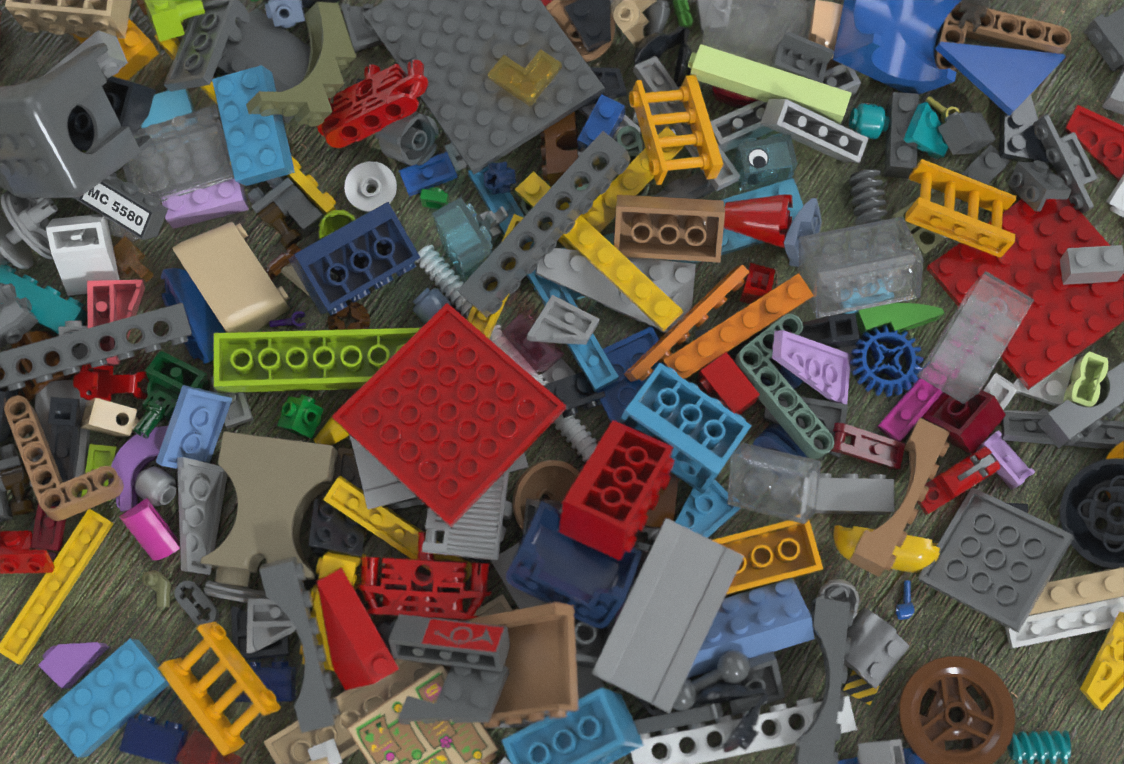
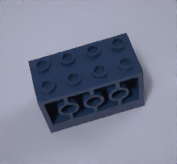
M386 202L295 253L289 259V262L320 314L328 312L331 316L347 307L345 301L351 299L354 303L370 294L369 287L374 286L376 290L394 280L392 274L396 273L399 277L417 267L414 262L421 257L389 202ZM377 246L382 248V254L377 252ZM354 259L360 262V268L355 267ZM330 271L337 274V282L330 278Z

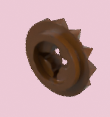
M352 300L346 301V308L328 316L330 330H346L345 323L340 319L347 318L350 311L352 318L357 320V322L350 323L347 330L369 329L370 316L367 309L362 304L353 303Z

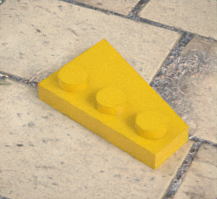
M1119 611L1080 688L1093 706L1101 711L1124 687V613Z

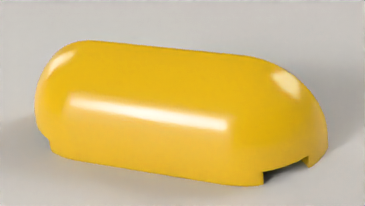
M836 525L833 532L835 546L843 557L850 560L864 531L872 532L875 529L853 526L852 529ZM907 535L900 548L896 546L892 553L897 557L891 569L911 573L921 572L923 568L930 565L934 560L935 562L940 555V548L936 547L938 543H932L930 539Z

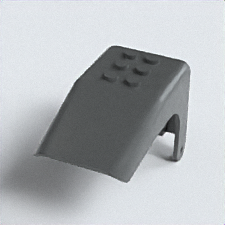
M105 43L96 44L83 50L54 71L40 78L19 85L0 87L1 188L20 198H77L90 191L152 144L153 141L149 135L135 139L129 126L121 127L102 88V85L107 81L96 59L108 51ZM76 105L81 106L88 112L94 125V141L91 148L85 153L80 152L72 144L67 130L68 116Z

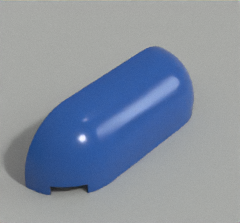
M178 268L164 269L161 279H165L166 292L161 293L166 307L179 303L184 305L192 335L187 336L188 342L184 343L193 359L199 358L203 361V364L214 361V333H225L223 326L187 271Z

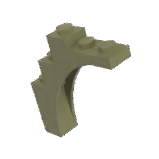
M316 2L304 15L310 37V59L306 74L301 83L283 92L259 91L246 104L249 114H261L264 117L273 114L284 115L285 117L295 116L297 124L318 126L332 113L328 98L335 96L336 92L344 85L340 71L347 69L348 65L356 58L338 3Z

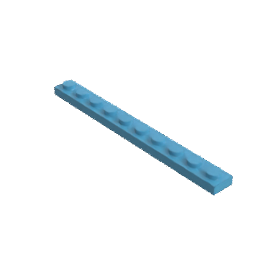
M489 166L474 175L469 170L468 175L489 212L496 213L502 206L507 212L508 217L498 225L504 236L513 215L516 214L524 218L523 213L510 192L493 195L492 189L485 187L483 173L490 170ZM536 269L531 274H526L544 306H546L550 297L554 295L577 307L566 287L535 274ZM592 334L586 345L567 344L594 392L618 380L619 377L594 334Z

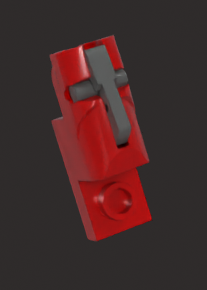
M985 446L927 482L925 486L929 487L925 498L922 502L917 500L924 513L928 515L1000 470V464L998 460L995 461L992 457L991 450Z

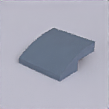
M811 198L802 207L787 232L784 246L790 266L800 267L806 244H817L822 219L818 201L815 198Z

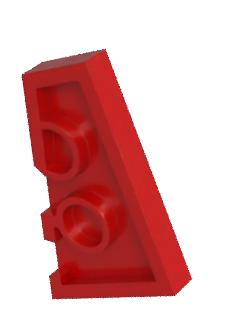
M1077 105L1064 131L1068 134L1075 132L1082 148L1117 181H1120L1124 175V126Z

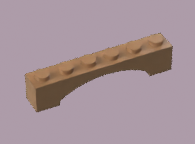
M919 418L904 448L909 455L910 475L903 502L898 511L882 526L872 532L864 531L849 562L880 577L885 569L890 571L897 557L892 553L896 546L899 548L902 546L908 534L903 530L907 523L910 525L913 523L918 513V510L914 508L917 500L922 502L928 492L929 487L925 486L928 478L933 480L940 466L935 462L938 456L944 457L950 443L946 442L949 431Z

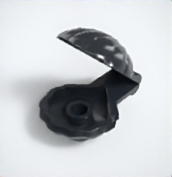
M678 26L675 31L668 35L664 32H655L648 35L639 43L633 57L634 66L655 56L659 59L665 51L680 43L674 82L678 88L681 87L685 77L691 75L692 68L688 67L692 54L689 45H687L690 34L689 29Z
M718 682L702 689L697 694L695 702L703 704L724 703L742 698L763 696L755 707L753 706L735 727L722 747L724 749L723 752L728 753L739 747L746 751L759 732L754 727L759 719L760 708L768 701V695L763 688L759 687L756 690L749 691L745 686L737 683Z

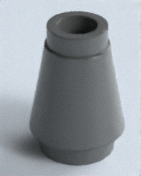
M657 0L646 9V18L649 21L646 24V37L655 32H663L671 11L667 1Z

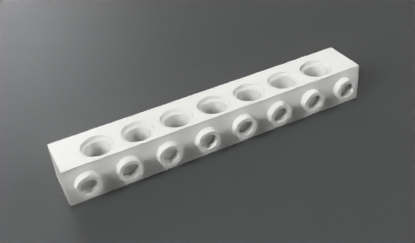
M844 696L843 711L838 712L837 723L841 724V733L857 730L849 696ZM813 698L796 701V707L786 708V703L770 706V712L759 714L757 725L754 727L759 733L746 751L739 747L728 753L723 752L724 749L722 747L742 720V718L732 720L731 715L715 719L716 724L705 726L704 721L688 724V730L678 731L677 727L661 730V735L650 737V732L639 734L644 746L631 752L633 764H699L793 744L807 731L816 718V712L820 708L822 701L814 702ZM748 711L742 712L743 717L747 714ZM794 713L798 714L802 719V725L797 730L792 729L789 725V718ZM766 719L772 720L775 724V731L769 736L765 735L761 730V725ZM711 731H717L721 736V742L716 747H710L706 741V737ZM686 736L690 737L694 742V748L689 753H683L679 748L680 740ZM658 742L665 744L667 748L666 755L661 759L654 758L651 752L653 745Z

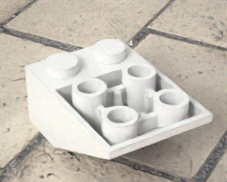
M101 214L57 218L50 221L46 227L50 250L68 296L87 294V281L119 280L106 217Z

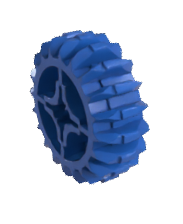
M883 325L880 331L876 327L871 329V334L864 332L861 335L863 340L859 339L855 344L857 348L851 351V355L856 358L851 359L850 365L858 366V368L852 371V375H861L857 383L860 385L864 381L867 382L868 385L865 390L868 392L873 387L876 388V396H879L883 390L886 397H890L893 391L897 395L902 394V388L909 390L912 387L910 382L916 383L919 379L916 374L921 373L923 369L917 365L923 361V357L915 355L921 351V347L913 348L912 346L916 341L913 337L908 341L905 338L908 333L904 330L899 335L897 330L889 332L887 325ZM878 342H888L897 347L888 349L883 344L879 345ZM868 348L873 352L871 355L875 361L874 366L870 369L866 360ZM901 354H904L906 359L905 373L901 371L902 367L898 360ZM892 355H895L891 359L890 363H888L887 365L883 364L881 367H878L882 363L883 359H885L886 357L890 358ZM885 373L890 378L894 377L895 380H884L876 375Z

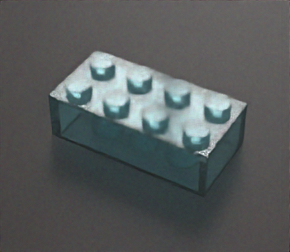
M460 197L433 212L432 215L441 246L465 283L493 252L491 249L493 246L490 242L492 239L485 226L479 227L476 219L478 216L470 203L465 204Z

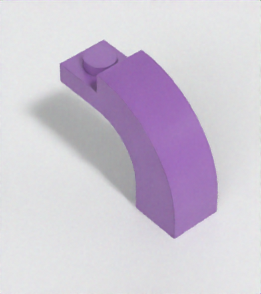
M168 426L155 427L148 439L143 438L142 435L133 436L116 454L111 467L116 470L124 482L122 493L116 497V504L121 512L125 513L138 504V495L135 492L136 477L147 464L157 459ZM113 478L108 479V485L113 482Z

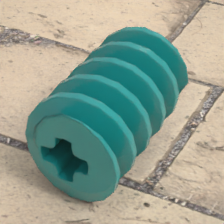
M1057 730L1052 731L1051 734L1047 731H1041L1039 735L1037 732L1031 731L1028 736L1024 731H1020L1017 736L1013 733L1007 749L1010 759L1015 760L1016 764H1022L1023 760H1026L1027 764H1034V759H1037L1038 764H1045L1046 759L1049 760L1050 764H1056L1057 759H1060L1061 764H1067L1068 758L1071 756V740L1067 730H1064L1062 734Z

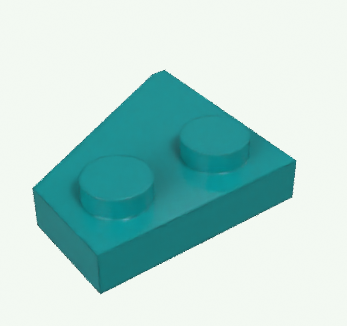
M928 102L918 104L903 138L906 143H916L917 149L922 152L926 151L934 159L945 157L948 145L938 129L942 124L937 114L931 109Z

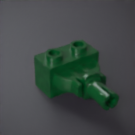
M160 350L145 370L149 382L147 385V397L143 401L142 406L146 409V412L137 425L134 426L133 431L137 435H142L143 438L148 439L159 421L171 420L183 385L209 391L210 385L207 374Z

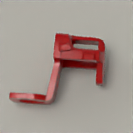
M86 364L73 377V387L79 390L80 397L90 401L98 398L111 402L112 394L132 393L138 399H146L147 393H143L137 387V382H141L143 378L148 380L146 372H137L134 375H113L114 366L105 364L91 368L90 364Z

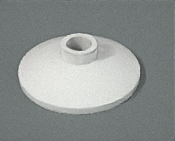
M364 162L355 166L349 172L344 188L348 201L355 208L370 212L386 202H389V204L392 202L396 194L397 183L394 174L387 166L378 162ZM374 186L376 187V191L374 193H368V188Z

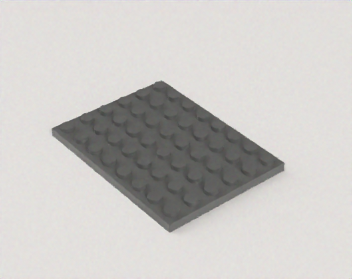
M385 0L364 13L366 21L386 50L407 75L408 62L412 63V60H419L424 64L423 75L428 79V87L425 93L419 97L473 175L605 92L602 83L540 0Z

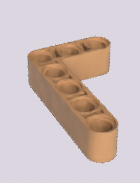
M959 2L943 22L939 30L936 47L940 42H948L946 38L952 39L955 43L964 44L965 37L1012 49L1062 54L1071 41V34L1067 28ZM951 15L959 17L960 21L953 19ZM976 21L982 22L985 27L979 26ZM1001 27L1007 28L1010 33L1004 32ZM1026 33L1032 34L1035 39L1029 38ZM1052 39L1057 40L1060 45L1055 44ZM935 49L934 57L938 69L949 68L955 71L956 67ZM940 61L947 62L950 67L943 66Z
M13 396L7 400L4 406L6 417L39 505L49 518L56 521L64 520L116 498L122 493L124 482L116 470L110 466L97 468L63 483L36 411L23 396ZM25 409L22 414L16 415L19 410ZM34 431L32 436L25 438L27 433ZM43 454L40 460L33 462L37 455ZM52 477L48 484L42 485L44 479ZM114 479L109 486H103L106 480ZM87 489V493L84 496L77 497L81 490ZM55 501H61L58 507L50 509Z

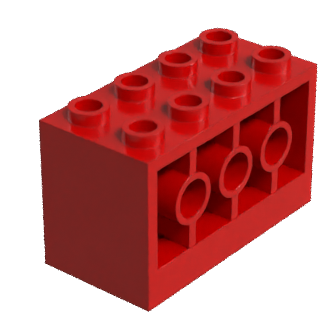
M613 420L563 500L559 533L621 560L625 551L630 552L637 538L634 536L637 530L642 531L648 520L646 514L649 509L654 511L660 498V495H658L661 489L665 491L670 482L671 475L669 473L675 462V459L671 458L673 446Z

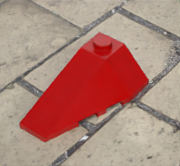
M342 567L317 580L331 665L344 689L350 690L375 684L399 670Z

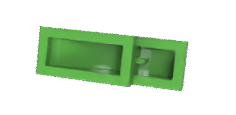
M890 303L858 310L855 315L858 329L862 335L864 332L871 333L870 330L875 327L880 330L883 325H887L889 332L897 330V334H900L904 330L908 331L937 321L945 313L942 308L930 305Z

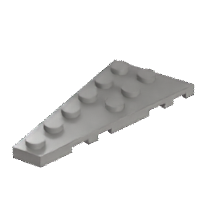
M554 248L552 252L545 254L538 261L539 264L535 274L576 291L582 296L600 302L604 306L632 319L652 326L658 331L667 333L692 309L696 264L626 257L682 309L683 313L664 331L577 250ZM689 337L684 341L685 343H689Z

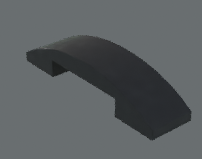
M51 397L48 424H51L49 447L64 483L75 478L81 427L80 399ZM52 477L44 479L42 485L48 484ZM55 501L51 506L58 507L61 501Z

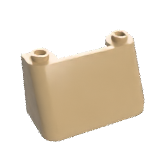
M613 0L610 5L612 17L626 37L637 48L639 43L645 38L643 28L649 23L642 12L657 0Z
M233 222L182 241L172 247V249L227 333L255 332L268 324L269 321H273L290 310L286 303L290 298L282 286L276 288L244 240L248 237L247 233L240 223L234 225Z

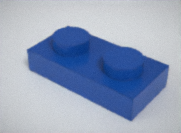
M447 152L430 158L423 165H413L399 170L409 197L420 193L422 189L428 190L431 187L457 178L456 171Z

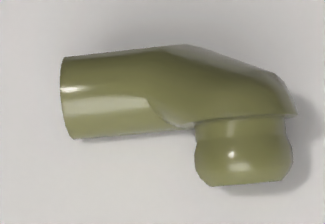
M159 571L145 572L142 581L157 593L156 607H170V581Z

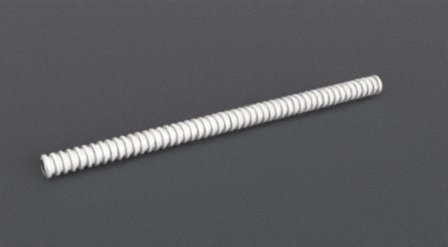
M433 245L423 247L418 251L421 258L416 260V263L420 262L419 266L421 269L425 268L426 275H430V279L436 281L435 285L441 287L440 291L446 293L445 297L451 299L450 302L452 305H456V310L461 311V315L467 318L472 305L458 292L464 282L459 281L460 277L454 275L455 271L449 269L450 265L444 263V258L439 257L440 254L438 251H434ZM495 325L489 339L542 385L548 384L547 381L542 380V374H537V368L533 369V364L527 362L528 358L522 356V351L516 349L517 345L511 343L512 339L506 337L507 333L501 331V326ZM561 414L552 424L555 423V428L562 431V437H567V443H572V449L578 450V456H583V462L588 461L597 447L596 438L590 437L591 432L585 431V425H580L581 421L574 418L575 414L567 418H563ZM644 527L642 532L648 534L647 538L649 540L652 539L654 545L661 529Z

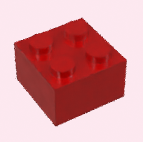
M727 352L703 368L696 381L697 386L703 393L719 400L725 408L739 415L753 406L760 395Z

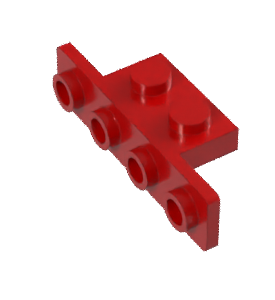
M31 530L0 531V574L52 573L55 566L46 550H29L33 536Z

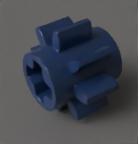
M507 162L488 164L490 170L483 173L485 187L492 189L493 195L511 192L509 186L516 183L515 170L507 167Z

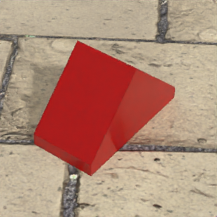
M750 263L749 273L745 279L746 282L744 283L740 302L752 304L772 291L776 269Z

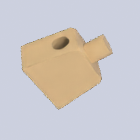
M94 398L86 402L80 428L125 438L130 436L131 432L135 433L133 428L141 418L136 417L137 409ZM116 416L121 419V425L117 424Z

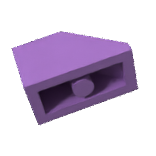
M98 642L54 645L43 654L42 658L44 660L38 666L61 688H71L109 646L106 643Z

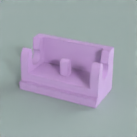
M998 430L976 450L978 451L985 446L991 450L992 457L995 461L998 460L1000 464V470L996 471V473L1012 490L1025 482V479L1034 474L1035 471L1032 468L1029 469L1005 440H1002V433Z

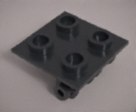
M315 498L308 546L311 547L313 555L315 557H322L328 550L361 558L365 527L326 501Z

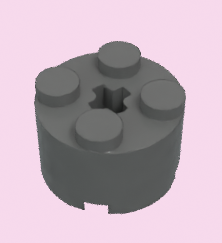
M416 111L376 132L380 148L387 157L411 166L425 164L433 156L437 144L434 143L435 135L438 136L436 122L431 117Z

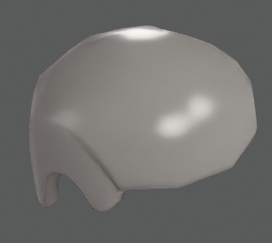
M843 579L829 580L820 587L817 598L849 602V610H853L854 613L853 619L856 617L859 595L851 582Z

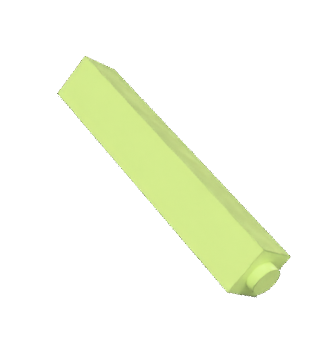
M700 44L697 53L692 52L688 67L692 68L691 75H696L698 81L768 103L769 99H787L838 124H841L852 94L851 92Z

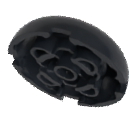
M1124 458L1100 460L1080 470L1067 485L1060 505L1062 528L1073 535L1071 545L1087 560L1097 565L1114 569L1124 567ZM1101 491H1108L1111 494V498L1107 502H1102L1099 500L1098 494ZM1120 507L1123 511L1120 516H1114L1112 509ZM1105 518L1107 526L1104 529L1097 528L1095 526L1096 519Z

